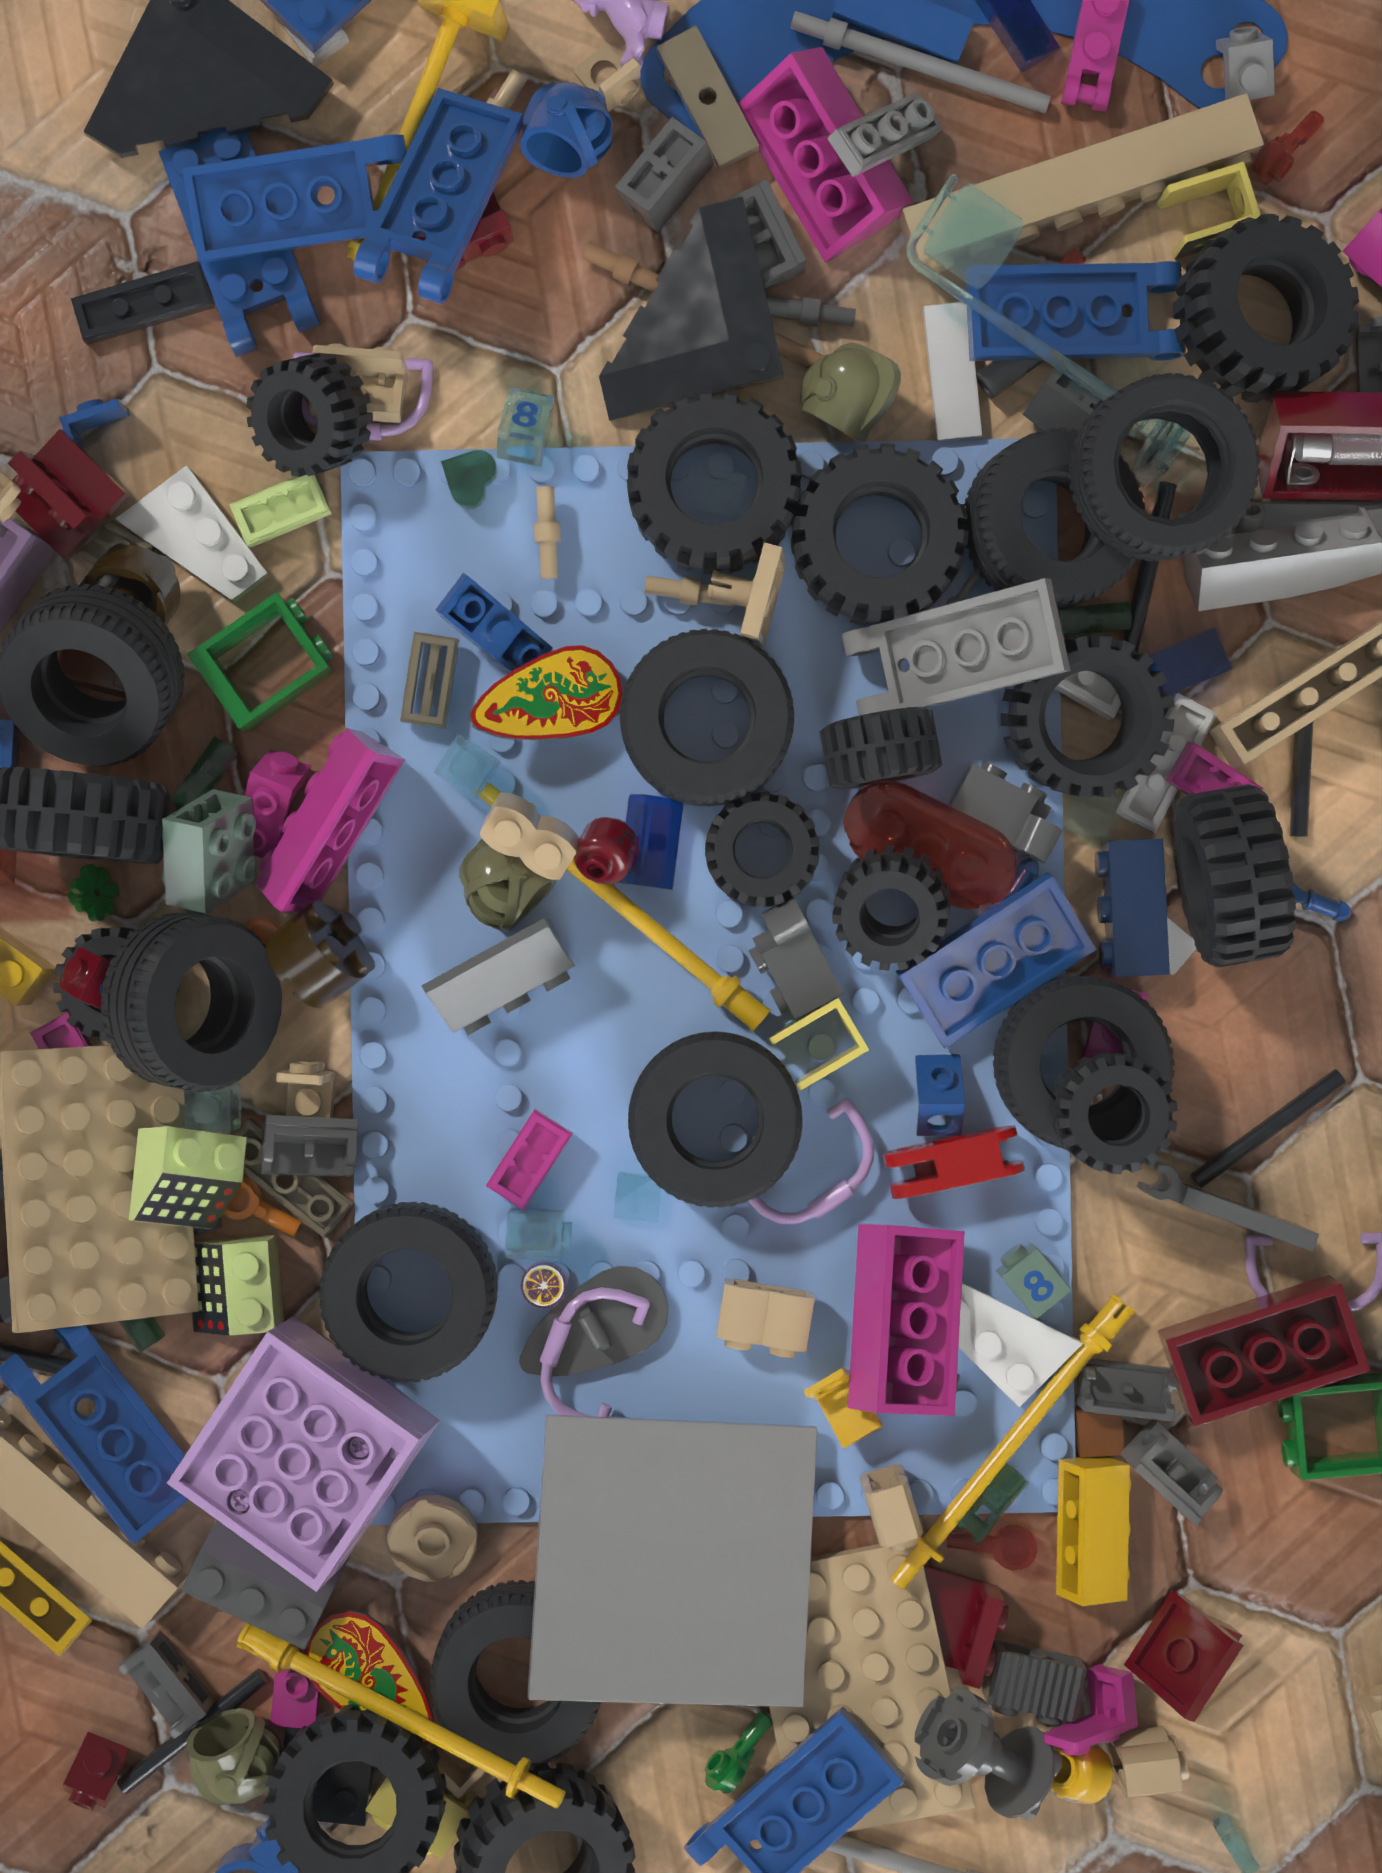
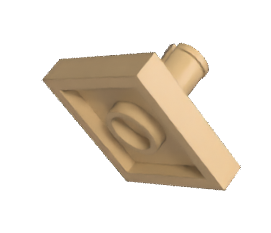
M768 543L763 545L753 581L714 570L710 579L713 585L709 584L707 599H715L746 607L740 631L741 636L750 639L753 644L756 643L762 650H764L786 568L783 548Z

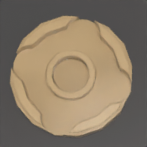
M422 1495L407 1501L395 1512L387 1535L389 1549L392 1552L391 1557L395 1565L408 1576L425 1582H437L438 1578L449 1576V1579L456 1577L471 1564L477 1550V1524L470 1511L458 1501L442 1495Z

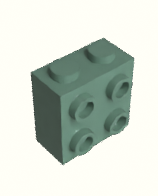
M212 789L162 819L164 851L162 881L165 885L167 905L184 908L187 913L206 914L229 897L235 896L238 891L254 881L257 862L254 858L253 847L256 820L253 816L252 797Z

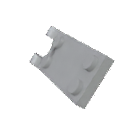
M1048 578L842 634L846 657L865 655L880 650L888 692L856 700L859 715L907 707L926 708L1071 671L1052 581ZM904 659H908L910 666L906 672L901 668V663Z

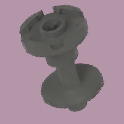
M963 1688L951 1689L955 1693L947 1698L939 1695L933 1699L921 1715L915 1731L914 1742L920 1745L921 1759L916 1756L915 1759L920 1771L925 1776L946 1786L964 1783L973 1775H985L984 1788L988 1803L995 1812L1011 1819L1021 1817L1029 1820L1035 1817L1039 1812L1042 1801L1052 1786L1054 1777L1059 1773L1062 1766L1061 1755L1054 1750L1052 1745L1044 1743V1732L1027 1726L1015 1729L1000 1739L999 1735L994 1732V1719L990 1706L976 1694Z

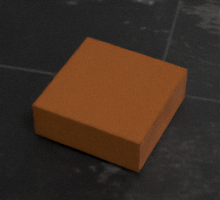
M1082 1409L1075 1410L1077 1450L1080 1458L1121 1455L1120 1453L1125 1448L1123 1416L1085 1412Z

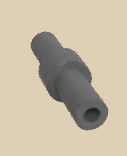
M767 296L770 315L800 319L799 324L816 327L818 322L847 327L854 326L856 309L821 304V299L803 297V301Z

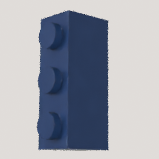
M1163 838L1107 841L1101 843V851L1095 852L1094 860L1097 879L1103 878L1104 896H1098L1097 917L1099 923H1105L1106 941H1101L1099 944L1101 968H1107L1108 977L1170 975Z

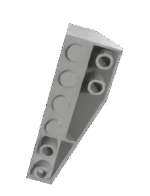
M1382 501L1251 502L1250 508L1245 511L1246 515L1239 520V524L1234 529H1231L1228 535L1224 536L1217 543L1212 544V546L1183 556L1186 584L1198 611L1286 599L1335 588L1382 573ZM1190 512L1178 513V518H1182Z

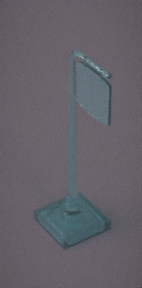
M951 174L908 240L906 255L910 264L917 271L1098 399L1105 401L1116 393L1117 390L917 258L915 247L923 233L927 232L930 235L924 247V254L975 289H981L1004 262L1021 232L1023 219L972 184H966L955 196L951 194V190L958 181V176ZM947 197L952 199L933 229H929L928 225ZM1157 418L1139 421L1135 424L1139 427V433L1146 437L1131 470L1135 473V479L1139 481L1142 488L1166 474L1190 437L1191 433L1179 424Z

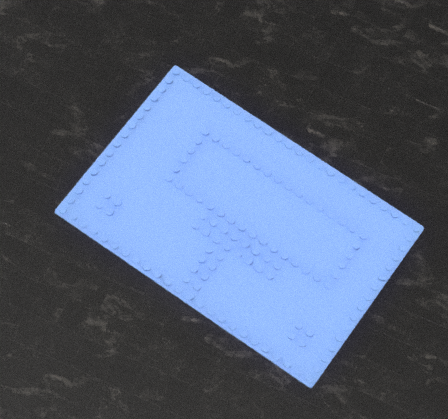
M973 439L937 442V440L795 443L797 447V460L801 461L802 469L800 496L802 491H805L809 485L810 478L818 469L823 470L828 466L831 458L840 453L844 456L851 454L854 447L868 444L870 450L879 449L881 443L895 444V451L906 453L909 447L921 452L919 459L928 465L932 460L943 468L940 475L946 482L953 480L958 488L959 493L956 497L959 504H965V499L968 497L967 492L972 487V482L977 477V473L984 467L987 461L1019 439ZM724 444L700 445L687 451L677 461L671 476V491L678 507L691 519L706 524H722L739 518L751 506L757 491V477L751 461L739 450ZM635 446L362 451L359 456L352 458V462L340 466L345 729L350 728L364 732L406 760L348 856L349 913L360 923L362 932L359 936L367 952L375 962V969L350 988L353 1119H358L356 1166H354L355 1223L371 1212L394 1203L417 1201V1203L425 1202L430 1205H439V1208L444 1207L450 1212L458 1214L459 1218H464L470 1226L472 1225L476 1229L475 1232L477 1234L480 1233L483 1238L482 1240L489 1247L488 1251L492 1254L493 1262L496 1266L495 1272L498 1277V1298L493 1318L478 1346L461 1364L452 1368L447 1373L443 1372L441 1376L432 1377L426 1381L421 1379L420 1382L409 1381L402 1383L399 1380L397 1382H392L390 1379L384 1380L435 1416L440 1422L370 1525H390L397 1510L407 1501L422 1495H442L458 1501L470 1511L476 1523L539 1522L546 1414H560L556 1413L545 1399L540 1375L528 1374L523 1371L519 1363L520 1355L534 1329L555 1306L584 1282L601 1271L616 1266L637 1267L651 1274L664 1289L669 1305L667 1325L658 1341L646 1351L626 1360L587 1372L568 1376H552L551 1380L555 1394L563 1404L575 1411L590 1416H598L602 1403H606L612 1406L609 1417L817 1427L813 1517L870 1516L860 1477L866 1472L893 1464H899L904 1469L918 1515L942 1514L1058 1369L1018 1407L958 1348L957 1374H960L956 1389L955 1416L877 1413L883 1427L848 1448H843L818 1401L806 1397L804 1390L841 1368L850 1371L858 1224L965 1231L962 1282L1032 1316L996 1270L1003 1265L1000 1259L1007 1251L1018 1244H1022L1025 1247L1031 1242L1071 1289L1070 1293L1037 1319L1073 1337L1070 1152L1039 1139L1018 1123L1003 1104L1004 1101L1001 1099L999 1090L996 1087L992 1062L994 1061L995 1039H998L999 1034L997 1033L1002 1026L1003 1019L1007 1018V1013L1014 1007L1015 1003L944 1049L895 971L899 969L898 964L891 963L889 971L879 970L880 962L872 960L869 967L861 963L862 954L859 952L852 957L845 950L847 940L839 942L836 935L838 924H833L832 913L835 907L833 905L841 878L845 871H849L850 864L857 857L863 860L866 851L875 848L878 854L883 853L884 846L895 845L896 853H903L904 846L914 849L913 857L917 859L922 854H925L931 859L930 867L934 869L938 866L943 872L942 882L943 884L948 883L950 890L949 901H951L947 929L944 937L941 936L940 942L984 914L987 909L1001 903L1004 899L1001 893L1006 891L1019 868V863L1029 857L1021 856L943 815L968 767L972 764L981 767L983 762L990 763L1007 773L1005 778L1007 782L1021 788L1023 783H1027L1047 794L1044 803L1052 808L1045 820L1059 827L1062 833L1046 863L1038 861L1039 872L1032 882L1048 872L1055 878L1065 895L1063 793L1050 790V787L1039 785L1030 778L1032 774L1029 771L1021 770L1014 762L1018 755L1014 750L1007 749L1004 737L1010 736L1008 726H1001V713L1009 712L1010 702L1002 701L1005 689H1014L1015 685L926 707L933 710L942 759V766L933 773L911 779L854 789L830 787L819 731L833 722L859 716L856 700L888 692L880 650L865 655L846 657L842 634L845 632L872 626L876 623L864 622L863 625L850 623L851 618L842 614L836 617L826 611L827 606L821 600L815 601L807 592V584L804 579H799L795 569L796 561L791 551L792 525L788 527L785 537L778 545L783 548L786 568L764 650L769 654L770 658L775 660L788 682L787 684L793 698L794 727L791 743L781 765L774 775L752 794L770 792V794L786 796L791 802L798 803L816 826L815 831L820 841L818 866L809 884L794 898L844 993L838 998L869 1051L800 1091L797 1088L802 1105L803 1118L802 1135L798 1150L783 1176L772 1188L770 1187L765 1193L758 1195V1197L768 1207L777 1211L798 1212L808 1208V1203L844 1179L848 1181L857 1172L863 1158V1143L857 1129L845 1112L833 1120L826 1112V1110L845 1098L851 1100L867 1124L874 1141V1160L867 1178L854 1190L855 1194L819 1219L813 1217L799 1224H779L765 1218L748 1200L742 1204L739 1203L731 1207L729 1205L720 1208H707V1206L700 1207L695 1204L685 1203V1201L678 1200L674 1196L669 1195L662 1188L660 1189L648 1177V1174L644 1172L636 1158L629 1137L628 1111L631 1095L640 1074L655 1055L671 1043L692 1034L713 1031L729 1032L747 1037L767 1048L780 1060L793 1081L856 1044L835 1009L773 1045L767 1037L795 1020L790 1011L781 1014L770 993L771 989L777 987L770 972L767 971L760 974L748 951L756 947L752 938L768 930L761 913L774 906L752 907L734 901L718 888L706 864L705 842L707 833L715 816L727 804L709 807L685 804L665 796L647 783L634 767L625 749L620 728V708L607 726L592 734L567 739L509 740L476 730L469 722L471 709L482 694L495 682L509 674L510 671L445 622L435 609L462 573H465L553 647L551 651L565 646L583 645L601 652L613 663L621 678L623 693L629 676L634 671V667L645 654L649 653L650 649L656 647L661 641H666L668 637L676 636L681 632L687 633L689 630L705 628L707 630L730 631L731 634L741 635L740 631L746 607L735 604L734 607L703 602H698L697 606L679 604L680 599L644 593L647 576L683 581L684 576L701 579V584H713L710 580L712 574H703V569L691 567L690 571L678 567L677 562L669 557L664 559L655 552V547L649 540L645 541L638 530V524L632 516L626 481L628 479L627 464L629 454L633 453ZM1037 480L1027 487L1022 499L1021 519L1023 528L1028 539L1037 550L1045 556L1058 561L1057 484L1050 481ZM554 486L556 522L561 525V542H557L558 578L540 579L539 543H534L533 524L538 523L536 487ZM865 496L852 502L841 514L836 527V543L840 555L854 570L870 577L887 578L901 573L916 559L921 545V529L914 514L901 502L886 496ZM964 549L963 563L951 585L928 610L945 606L947 600L951 597H956L975 568L972 565L974 564L973 560H970L968 555L970 553L969 549ZM751 561L743 565V570L729 573V569L717 571L753 581L759 562L754 564ZM980 577L965 600L995 592L993 591L994 588L992 586L989 587L985 583L986 580ZM414 632L458 638L460 640L446 729L402 723L400 721ZM423 643L412 714L420 715L431 648V644ZM441 646L431 717H437L448 649L446 646ZM904 659L901 663V668L905 672L910 668L908 659ZM701 676L684 682L671 694L664 711V727L670 742L683 755L698 761H716L729 756L741 746L749 731L750 712L744 696L733 684L718 677ZM1054 689L1045 709V726L1051 742L1062 753L1061 692ZM491 783L502 793L514 794L529 803L532 802L536 806L535 809L539 815L551 816L565 822L577 833L579 838L586 825L595 818L610 817L624 821L635 832L639 842V851L626 877L612 885L720 975H729L731 978L736 975L742 980L739 985L765 1007L771 1009L758 1027L752 1032L746 1024L724 1006L720 1008L712 1003L714 998L711 996V990L568 870L565 871L560 880L556 881L549 894L509 933L503 930H496L478 921L466 905L464 886L459 878V867L466 855L482 839L479 833L484 819L491 809V806L479 797L485 786ZM757 823L750 825L740 833L736 840V860L740 867L750 875L756 877L772 876L779 872L787 862L789 855L788 841L785 835L771 824ZM896 889L878 890L865 900L866 907L872 917L888 926L905 925L913 921L919 914L918 907L913 899L906 893ZM541 919H550L575 964V967L567 971L571 979L548 992L543 984L527 993L531 1001L508 1014L503 1006L488 1014L491 1023L468 1036L464 1028L453 1033L421 985ZM1064 970L1051 980L1066 977V970ZM1067 1024L1059 1027L1051 1034L1041 1054V1075L1045 1085L1052 1094L1056 1084L1061 1086L1065 1079L1062 1075L1068 1069ZM959 1054L961 1057L965 1097L962 1134L1016 1125L1018 1135L1008 1138L1007 1141L1000 1142L999 1146L1003 1161H1024L1025 1171L1003 1178L929 1194L893 1199L889 1185L896 1181L916 1177L913 1164L886 1168L883 1153L902 1147L953 1137L916 1135L918 1094L915 1056ZM717 1075L702 1077L687 1085L677 1097L672 1111L673 1130L680 1144L693 1156L707 1161L728 1160L739 1155L752 1142L758 1127L757 1105L750 1092L736 1080ZM536 1108L572 1131L573 1134L526 1208L522 1210L486 1187V1184ZM936 1115L928 1119V1122L933 1125H944L952 1121V1118L947 1115ZM525 1219H531L535 1224L539 1221H544L550 1227V1236L545 1242H538L534 1239L531 1243H525L519 1235L520 1224ZM525 1227V1235H531V1227ZM539 1228L538 1234L544 1235V1228ZM400 1249L388 1253L375 1264L368 1279L367 1293L372 1308L386 1324L400 1331L417 1333L432 1328L444 1318L451 1304L452 1285L446 1270L435 1258L420 1250ZM541 1265L556 1269L564 1282L561 1297L555 1303L548 1306H539L532 1303L526 1297L523 1290L526 1274L534 1267ZM541 1269L543 1280L547 1282L553 1272ZM539 1270L534 1271L530 1278L542 1284L543 1281ZM554 1275L546 1285L559 1286L558 1277ZM725 1278L813 1292L815 1294L807 1351L796 1352V1357L786 1358L770 1354V1347L752 1344L751 1350H736L724 1346L725 1340L716 1338ZM526 1281L528 1289L537 1288L528 1291V1295L534 1300L542 1293L541 1301L549 1302L552 1300L549 1291L553 1297H556L560 1290L558 1287H547L548 1290L545 1288L544 1290L538 1289V1287L542 1286L533 1281ZM1074 1380L966 1514L1058 1512L1059 1459L1076 1458Z

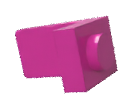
M268 750L250 772L244 795L252 797L253 816L256 820V828L253 835L254 855L260 858H264L280 842L282 827L287 819L291 801L307 781L311 765L298 761L296 757L286 752Z
M1100 1664L1088 1668L1087 1676L1091 1714L1076 1719V1722H1069L1044 1732V1743L1062 1748V1752L1068 1755H1081L1089 1752L1090 1746L1100 1742L1116 1741L1120 1738V1734L1138 1727L1133 1672Z

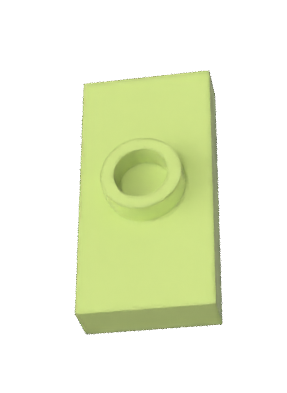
M316 475L296 476L229 504L248 548L262 544L332 514Z

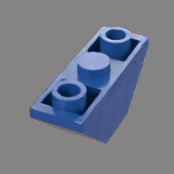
M462 573L435 609L445 622L510 672L543 654L549 653L553 649L551 645L465 573Z

